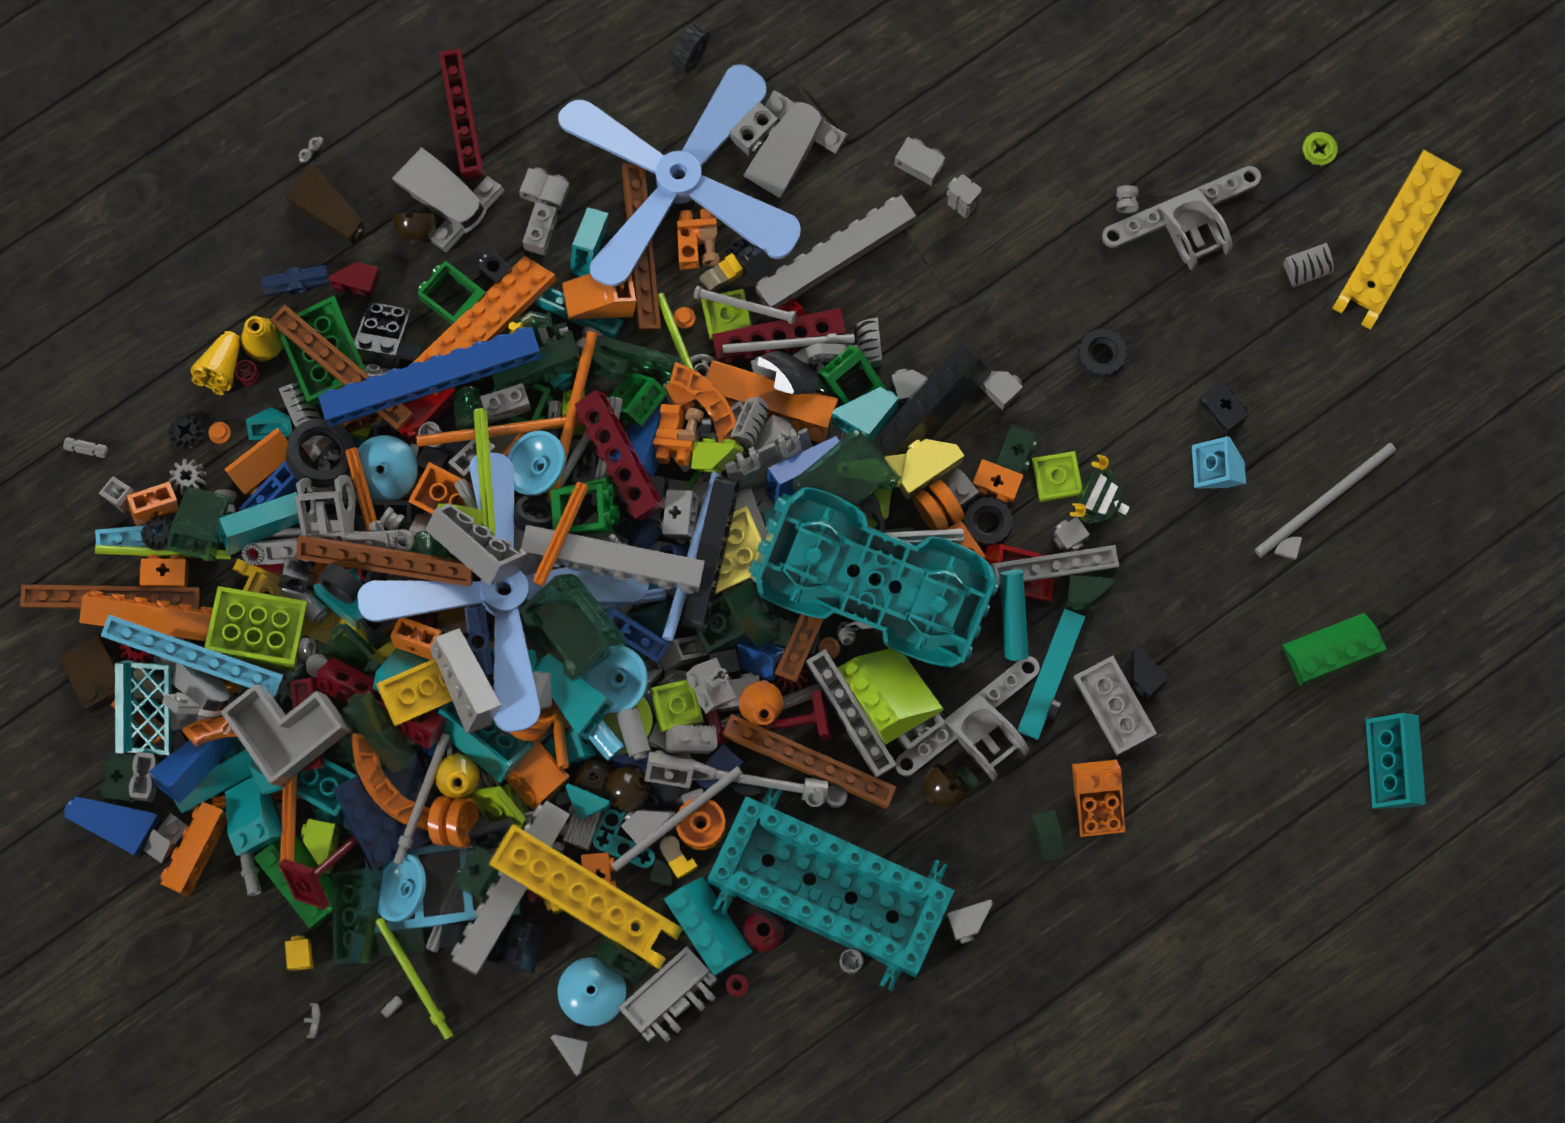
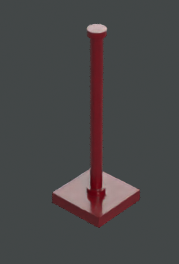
M820 690L811 691L814 711L811 714L776 720L767 725H758L772 731L814 722V724H817L819 736L824 742L833 740L825 696Z
M354 835L315 869L288 859H283L278 864L294 899L323 910L330 905L318 878L358 844Z

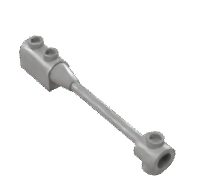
M659 750L649 752L645 781L690 788L691 780L721 779L729 772L716 770V768L694 761V759L688 758L684 754L672 756L666 755L663 751ZM741 774L732 781L802 793V800H806L807 804L812 807H818L825 803L828 790V781L815 777L805 778L804 784Z

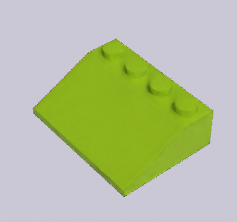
M218 586L204 648L258 667L296 673L299 659V643L303 636L308 602Z
M891 648L855 657L837 668L885 745L943 711L942 706L906 656Z

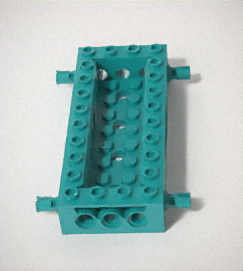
M769 788L762 803L746 796L708 877V884L721 890L712 909L717 911L724 902L722 914L726 915L733 897H738L843 946L855 949L859 953L887 966V970L879 985L884 987L888 979L891 978L888 989L890 991H893L900 973L916 978L954 890L940 884L948 865L944 864L937 873L939 861L935 860L928 878L775 810L777 801L783 792L780 789L771 798L773 788ZM766 855H771L775 859V863L771 867H766L762 864V858ZM806 874H813L816 877V882L812 886H807L803 882V877ZM852 892L856 894L858 900L855 904L850 905L845 902L844 896L847 893ZM890 911L896 912L899 916L898 922L889 923L886 920V914Z

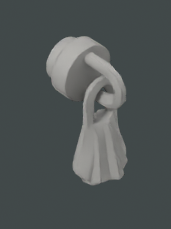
M858 621L852 623L841 622L837 627L838 640L843 645H850L856 638L855 631L872 629L874 627Z

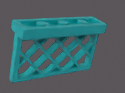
M130 660L115 663V753L172 754V710L164 703L160 706L153 698L158 691L164 696L165 694H172L171 664L140 663ZM134 668H140L146 675L140 682L134 676ZM157 669L164 670V680L161 683L152 675ZM148 678L156 686L150 694L142 686ZM138 689L146 697L140 704L134 699V693ZM148 701L157 709L151 716L142 708ZM138 711L146 719L140 727L134 721V715ZM158 713L164 718V725L161 728L153 720ZM148 723L156 731L151 738L142 730ZM138 733L146 742L142 747H134V737ZM159 735L164 740V749H159L153 743Z

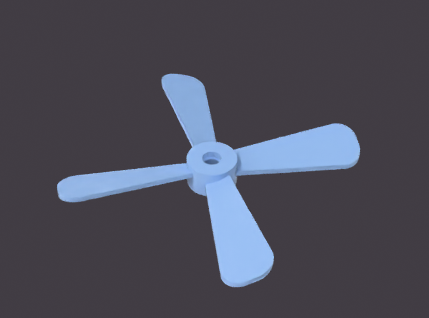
M735 65L729 68L683 150L670 152L666 155L658 152L590 102L575 100L568 103L560 111L558 116L559 124L566 132L656 174L657 189L592 260L590 274L595 281L606 286H618L624 283L630 277L672 203L682 204L691 200L696 201L770 258L781 259L792 252L800 238L801 231L799 221L795 216L701 174L703 164L730 137L729 131L758 102L761 103L765 99L766 85L759 74L745 65Z
M490 453L496 529L494 537L499 540L503 538L511 542L510 547L514 549V466L505 455ZM476 455L470 462V475L477 508L481 509ZM569 567L551 570L544 586L534 583L535 574L524 575L521 570H519L518 574L491 586L482 580L473 581L471 587L438 581H370L364 584L358 592V606L364 618L369 621L380 622L479 603L485 605V609L495 616L494 693L501 707L494 717V721L501 730L516 732L532 727L540 715L538 696L519 615L526 602L633 604L641 601L646 596L649 584H639L636 580L629 578L627 580H618L613 577L614 575L609 574L598 576L584 569L582 571H573ZM507 588L510 593L508 595H501L498 590Z

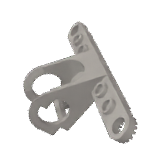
M1247 166L1114 223L1104 229L1102 234L1103 243L1109 248H1115L1167 227L1184 263H1187L1192 271L1197 265V259L1221 248L1225 255L1230 254L1232 239L1222 216L1213 206L1255 188L1260 182L1261 174L1257 168ZM1249 172L1254 174L1255 181H1245L1244 174ZM1216 221L1218 222L1219 226L1221 227V230H1222V232H1223L1225 241L1223 240V238L1221 237V235H1220V233H1219V230H1218ZM1207 223L1217 244L1194 253L1185 233L1189 232L1195 245L1201 247L1205 243L1197 227ZM1112 231L1118 233L1119 239L1115 242L1110 241L1107 238L1108 233ZM1181 237L1183 238V240H1184V242H1185V244H1186V246H1187L1189 255L1187 254V252H1186V250H1185V248H1184V246H1183Z
M348 475L338 476L334 480L336 491L314 493L312 481L309 478H302L296 483L298 495L295 496L302 535L406 552L413 547L414 537L409 531L404 529L354 533L355 491ZM343 485L346 486L348 492L347 510L342 500ZM305 488L308 489L309 493L304 494ZM334 498L338 519L328 520L325 502L321 501L315 504V499ZM304 500H310L311 502L309 514L306 511ZM397 537H405L408 545L406 547L400 546L397 542ZM297 538L250 542L242 550L243 560L249 565L254 566L284 563L286 556L296 559ZM250 548L258 550V559L250 556Z
M1029 656L1027 659L1019 660L947 717L942 726L911 749H907L899 755L895 766L897 772L902 776L913 775L954 741L958 740L985 774L987 773L992 781H995L998 777L994 769L996 765L1016 749H1019L1024 757L1029 753V748L1024 739L996 708L1037 676L1040 669L1038 661ZM1026 662L1032 663L1034 665V672L1031 674L1024 673L1022 665ZM996 727H999L1013 746L989 764L975 744L982 740L995 755L1000 751V748L988 734ZM904 759H909L913 763V768L905 771L901 768L900 762Z

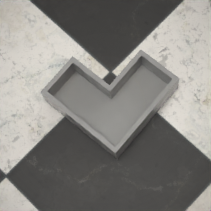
M255 684L221 711L270 784L282 786L351 731L327 695L318 691L285 715L268 689Z

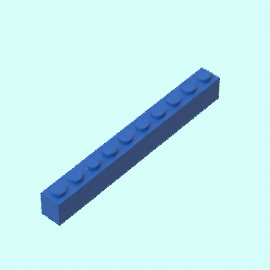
M522 327L508 335H497L493 340L487 342L478 341L471 347L465 349L457 348L443 356L435 355L425 362H413L403 369H392L387 374L381 376H370L366 381L348 383L344 388L338 390H327L322 395H319L318 398L328 426L332 427L542 359L532 327Z

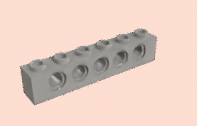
M826 649L806 660L808 669L875 778L893 769L896 766L895 761Z

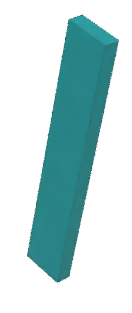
M1064 609L1017 731L1019 734L1038 740L1085 616Z

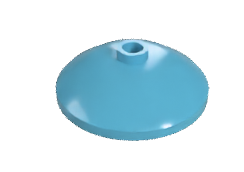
M533 431L525 434L516 441L507 456L514 466V490L526 496H536L550 490L560 479L565 466V450L562 443L556 436L546 431Z
M381 435L370 438L358 448L371 499L395 501L410 492L417 480L418 462L413 450L406 442L394 436ZM380 465L384 467L382 474L378 471Z
M608 645L596 650L587 660L583 670L582 679L614 703L608 711L610 713H618L635 707L641 701L647 689L648 674L646 666L641 657L626 646ZM620 674L623 676L622 682L618 680Z
M409 854L405 855L402 865L394 863V860L385 864L376 880L374 891L376 908L384 919L391 922H402L410 918L421 905L425 895L426 876L424 868L416 857Z
M598 957L582 958L572 963L560 978L558 984L560 1006L565 1014L578 1024L585 1026L605 1024L615 1018L621 1011L618 1007L626 999L625 980L619 969L611 962ZM589 986L595 987L594 994L587 993Z

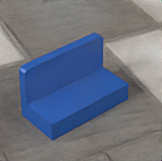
M751 636L738 644L739 668L772 681L775 679L776 664L780 661L785 649Z

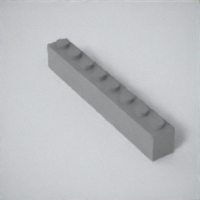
M902 195L897 198L892 197L884 203L885 206L869 211L866 215L867 217L861 221L859 219L853 221L845 231L834 233L826 243L820 242L812 248L813 251L806 255L803 253L796 257L791 265H783L777 269L775 275L770 278L768 276L762 278L757 283L756 293L765 306L777 309L914 224L916 215Z
M526 525L521 549L528 553L525 560L528 562L542 561L555 531ZM568 533L553 567L564 565L569 566V569L573 571H582L584 569L598 576L609 574L614 575L613 577L618 580H627L629 578L636 580L639 584L648 585L649 583H654L663 589L674 587L679 588L683 593L693 594L699 591L705 561Z
M546 801L544 805H538L533 814L536 819L532 825L527 824L524 831L552 847L570 814ZM500 871L498 873L501 876L497 884L492 883L486 894L490 896L486 904L481 902L475 912V915L478 916L474 924L469 923L463 933L466 938L462 944L457 943L451 953L454 956L453 962L476 976L527 890L525 886Z

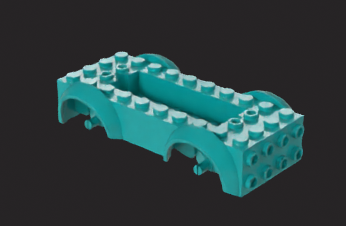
M806 487L791 496L783 493L782 498H777L774 505L776 513L774 518H769L765 530L768 533L765 540L761 539L757 548V552H759L756 561H752L749 568L750 578L756 582L758 593L763 599L805 616L825 619L835 612L874 627L883 632V640L886 646L926 663L953 667L961 662L964 663L965 659L970 657L973 646H971L974 637H978L981 630L980 621L982 617H986L990 607L988 604L989 599L995 595L998 588L997 578H995L993 569L983 557L963 545L944 538L930 536L918 545H914L868 527L866 516L860 509L850 502L823 490ZM851 564H856L860 568V573L856 577H850L847 573V568ZM873 573H878L881 576V580L877 585L869 583V577ZM894 580L899 581L902 586L901 590L898 593H891L889 591L890 582Z

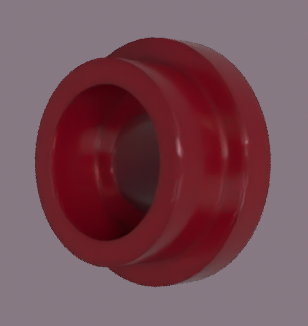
M734 974L728 978L726 989L731 996L741 997L748 991L749 983L745 976ZM740 982L742 987L739 990H735L733 984Z

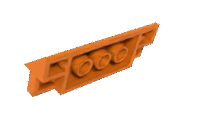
M715 360L712 361L706 379L719 389L730 407L739 400L744 405L746 399L760 397L770 407L765 423L772 415L789 420L797 435L798 431L807 428L812 441L822 443L827 440L832 421V412L836 409L838 402L837 398L818 392L796 395L774 389L775 379Z

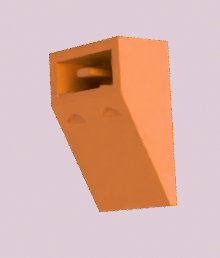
M591 274L562 283L568 320L633 317L636 296L632 275L618 286L601 284L595 281Z
M1117 759L1072 764L1080 837L1125 832L1121 767Z

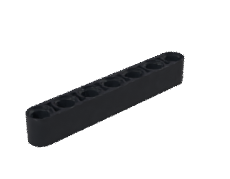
M716 476L713 482L696 559L705 561L698 592L687 595L682 617L683 627L706 631L738 498L740 488L738 480Z

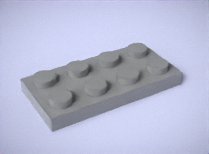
M1114 656L1073 677L1117 756L1157 734Z

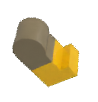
M731 253L714 268L702 274L700 280L708 291L716 292L743 276V268Z
M667 836L661 841V852L678 880L698 869L693 858L689 861L685 859L680 851L679 841L675 837Z

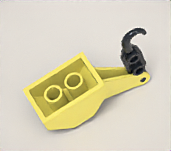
M918 439L908 446L909 449L906 454L843 462L838 467V475L848 481L847 491L860 510L876 521L879 531L885 532L886 522L882 516L879 500L866 482L900 487V491L908 500L913 494L921 489L923 490L928 484L937 478L939 479L962 463L964 454L956 444L929 439L920 442Z

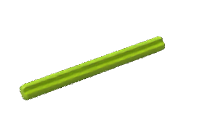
M484 408L474 410L480 503L481 510H483L482 526L492 530L490 534L494 536L496 529L487 411Z

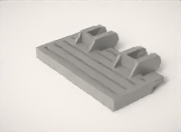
M794 428L789 430L790 439L786 441L781 434L776 436L777 445L773 442L758 449V453H756L753 447L749 448L750 457L744 459L741 453L736 454L737 463L733 460L725 464L729 479L740 482L739 491L766 482L769 467L813 447L807 428L798 431V435Z
M686 946L618 1008L648 1042L656 1037L650 1029L651 1027L667 1042L670 1040V1037L659 1026L663 1020H666L674 1031L678 1032L681 1030L677 1023L668 1015V1012L670 1011L677 1018L687 1009L690 1003L684 998L685 996L702 1011L705 1007L693 993L700 989L708 1000L713 1001L715 997L704 986L702 981L704 980L711 987L718 980Z

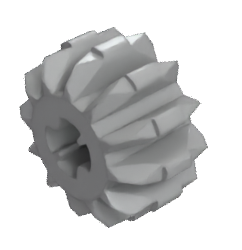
M183 459L182 466L175 463L174 466L177 470H170L169 473L173 477L169 479V482L174 485L172 489L175 492L180 491L181 496H185L188 492L190 497H193L194 490L201 493L202 490L199 486H206L207 483L203 479L207 477V473L202 471L204 468L202 464L196 465V461L193 459L188 464L187 460ZM185 476H190L191 480L188 481L185 479Z

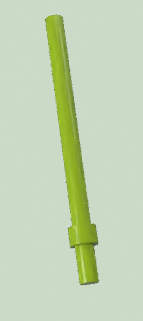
M660 293L658 294V304L682 364L694 370L665 295Z
M95 545V554L157 555L161 557L176 555L183 556L184 558H203L204 561L231 559V555H228L226 550H213L211 547H204V549L167 548L156 551L148 547Z
M383 917L375 921L430 1013L431 1016L429 1018L433 1025H437L445 1040L450 1038L453 1034L444 1020L443 1012L437 1009Z

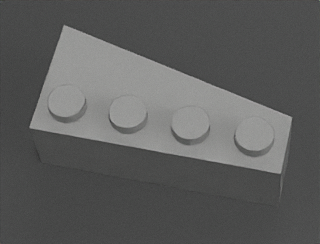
M450 503L434 510L425 530L435 540L445 546L451 554L461 560L467 568L477 574L483 582L491 586L518 574L528 553L522 549L519 552L510 547L511 542L504 538L502 540L497 539L490 534L492 530L486 526L474 524L472 517Z
M460 628L435 637L431 645V654L438 664L466 734L490 726L501 704Z

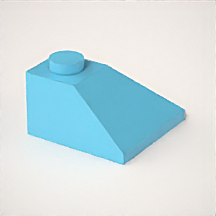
M1227 436L1192 445L1194 488H1229L1246 484L1245 462L1230 437Z

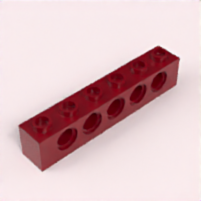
M459 48L439 52L463 181L485 178L461 50Z
M841 308L798 316L794 324H789L786 320H778L712 334V341L716 359L718 362L733 365L735 361L744 360L749 362L755 360L758 356H763L777 350L794 353L803 348L723 353V344L748 343L756 339L773 341L776 335H783L785 339H798L799 337L795 333L799 330L806 332L807 335L803 338L823 337L832 333L846 335ZM820 326H825L828 331L822 334L817 332L816 329Z
M595 390L574 405L578 410L576 415L586 425L588 429L586 434L592 442H595L598 448L596 449L597 455L602 461H605L608 467L606 468L607 474L612 480H615L618 486L616 490L619 496L625 499L629 515L632 518L643 521L664 508L665 506L605 393ZM597 414H600V421L596 424L595 417ZM607 433H610V440L606 443L605 436ZM620 451V459L616 462L615 455ZM630 470L631 476L629 480L626 481L625 474L627 471ZM640 489L641 496L636 500L635 493Z
M334 657L317 671L315 688L428 749L444 733L447 718L433 710L394 726L380 692L373 689L374 679Z

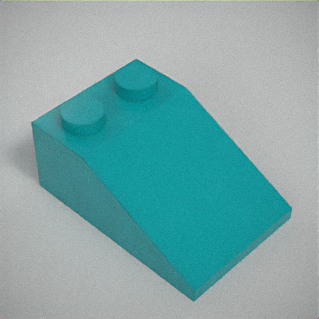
M254 776L225 791L228 837L236 856L252 854L281 838L282 824L270 794L265 796L261 794Z

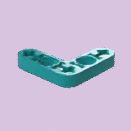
M610 807L604 811L593 836V845L597 850L609 853L610 856L619 859L621 857L617 851L619 845L623 843L628 844L630 849L637 845L635 842L618 836L627 812L620 814L618 811L610 809ZM610 814H615L619 819L617 825L608 826L605 821L606 817ZM602 826L609 831H614L613 835L611 833L607 835L609 844H604L603 847H600L597 839L598 837L602 838L605 834V830H601ZM646 848L640 855H644L645 852L649 853L650 862L646 861L644 864H641V859L635 857L634 861L631 860L628 863L642 869H648L653 866L655 855L651 849Z

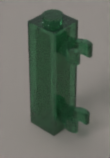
M369 691L352 695L347 700L348 705L343 709L346 715L342 716V719L347 725L354 724L379 756L381 767L386 766L391 773L405 769L418 754L398 728L394 726L392 720Z

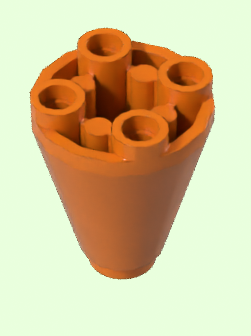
M767 680L756 681L742 690L739 696V709L747 721L755 725H767L774 722L780 716L783 710V697L780 690L774 684L769 683Z

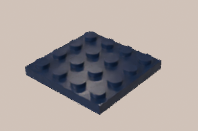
M414 748L381 763V768L386 778L388 777L399 793L416 803L424 782V770ZM359 775L333 787L332 790L370 871L394 860L399 848L398 841L400 836L404 835L407 825L391 817L373 800ZM429 792L424 806L431 808L433 802L437 799L436 795ZM415 829L412 837L414 841L411 849L408 848L407 853L431 841L429 831Z

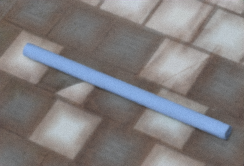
M713 472L711 474L687 553L688 558L696 559L713 482L716 476L722 477L719 473ZM679 588L676 590L662 636L663 639L673 641L687 596V593L681 592Z

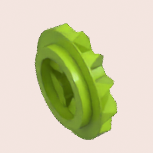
M1315 132L1305 139L1302 152H1304L1305 159L1312 162V165L1323 166L1331 163L1335 158L1337 144L1329 134ZM1315 145H1317L1318 147L1325 146L1323 150L1324 154H1322L1321 152L1314 154V151L1316 150Z

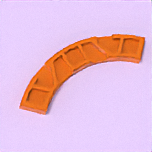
M675 362L669 385L686 391L705 408L712 419L718 443H723V439L733 440L730 438V435L736 424V419L723 394L699 372Z
M208 717L183 727V733L196 747L219 738L238 737L224 717L212 719Z
M352 734L354 760L366 790L386 813L407 825L415 802L401 795L388 777L386 778L378 755L377 735ZM424 806L416 829L428 831V817L431 808Z

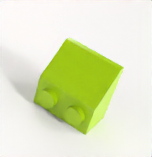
M308 819L307 824L303 825L301 838H304V844L318 865L337 850L341 830L335 824ZM333 866L326 871L327 874L332 873Z

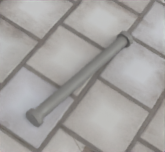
M697 286L694 291L695 299L704 298L788 321L789 324H794L797 313L795 311L787 312L707 291L701 286Z

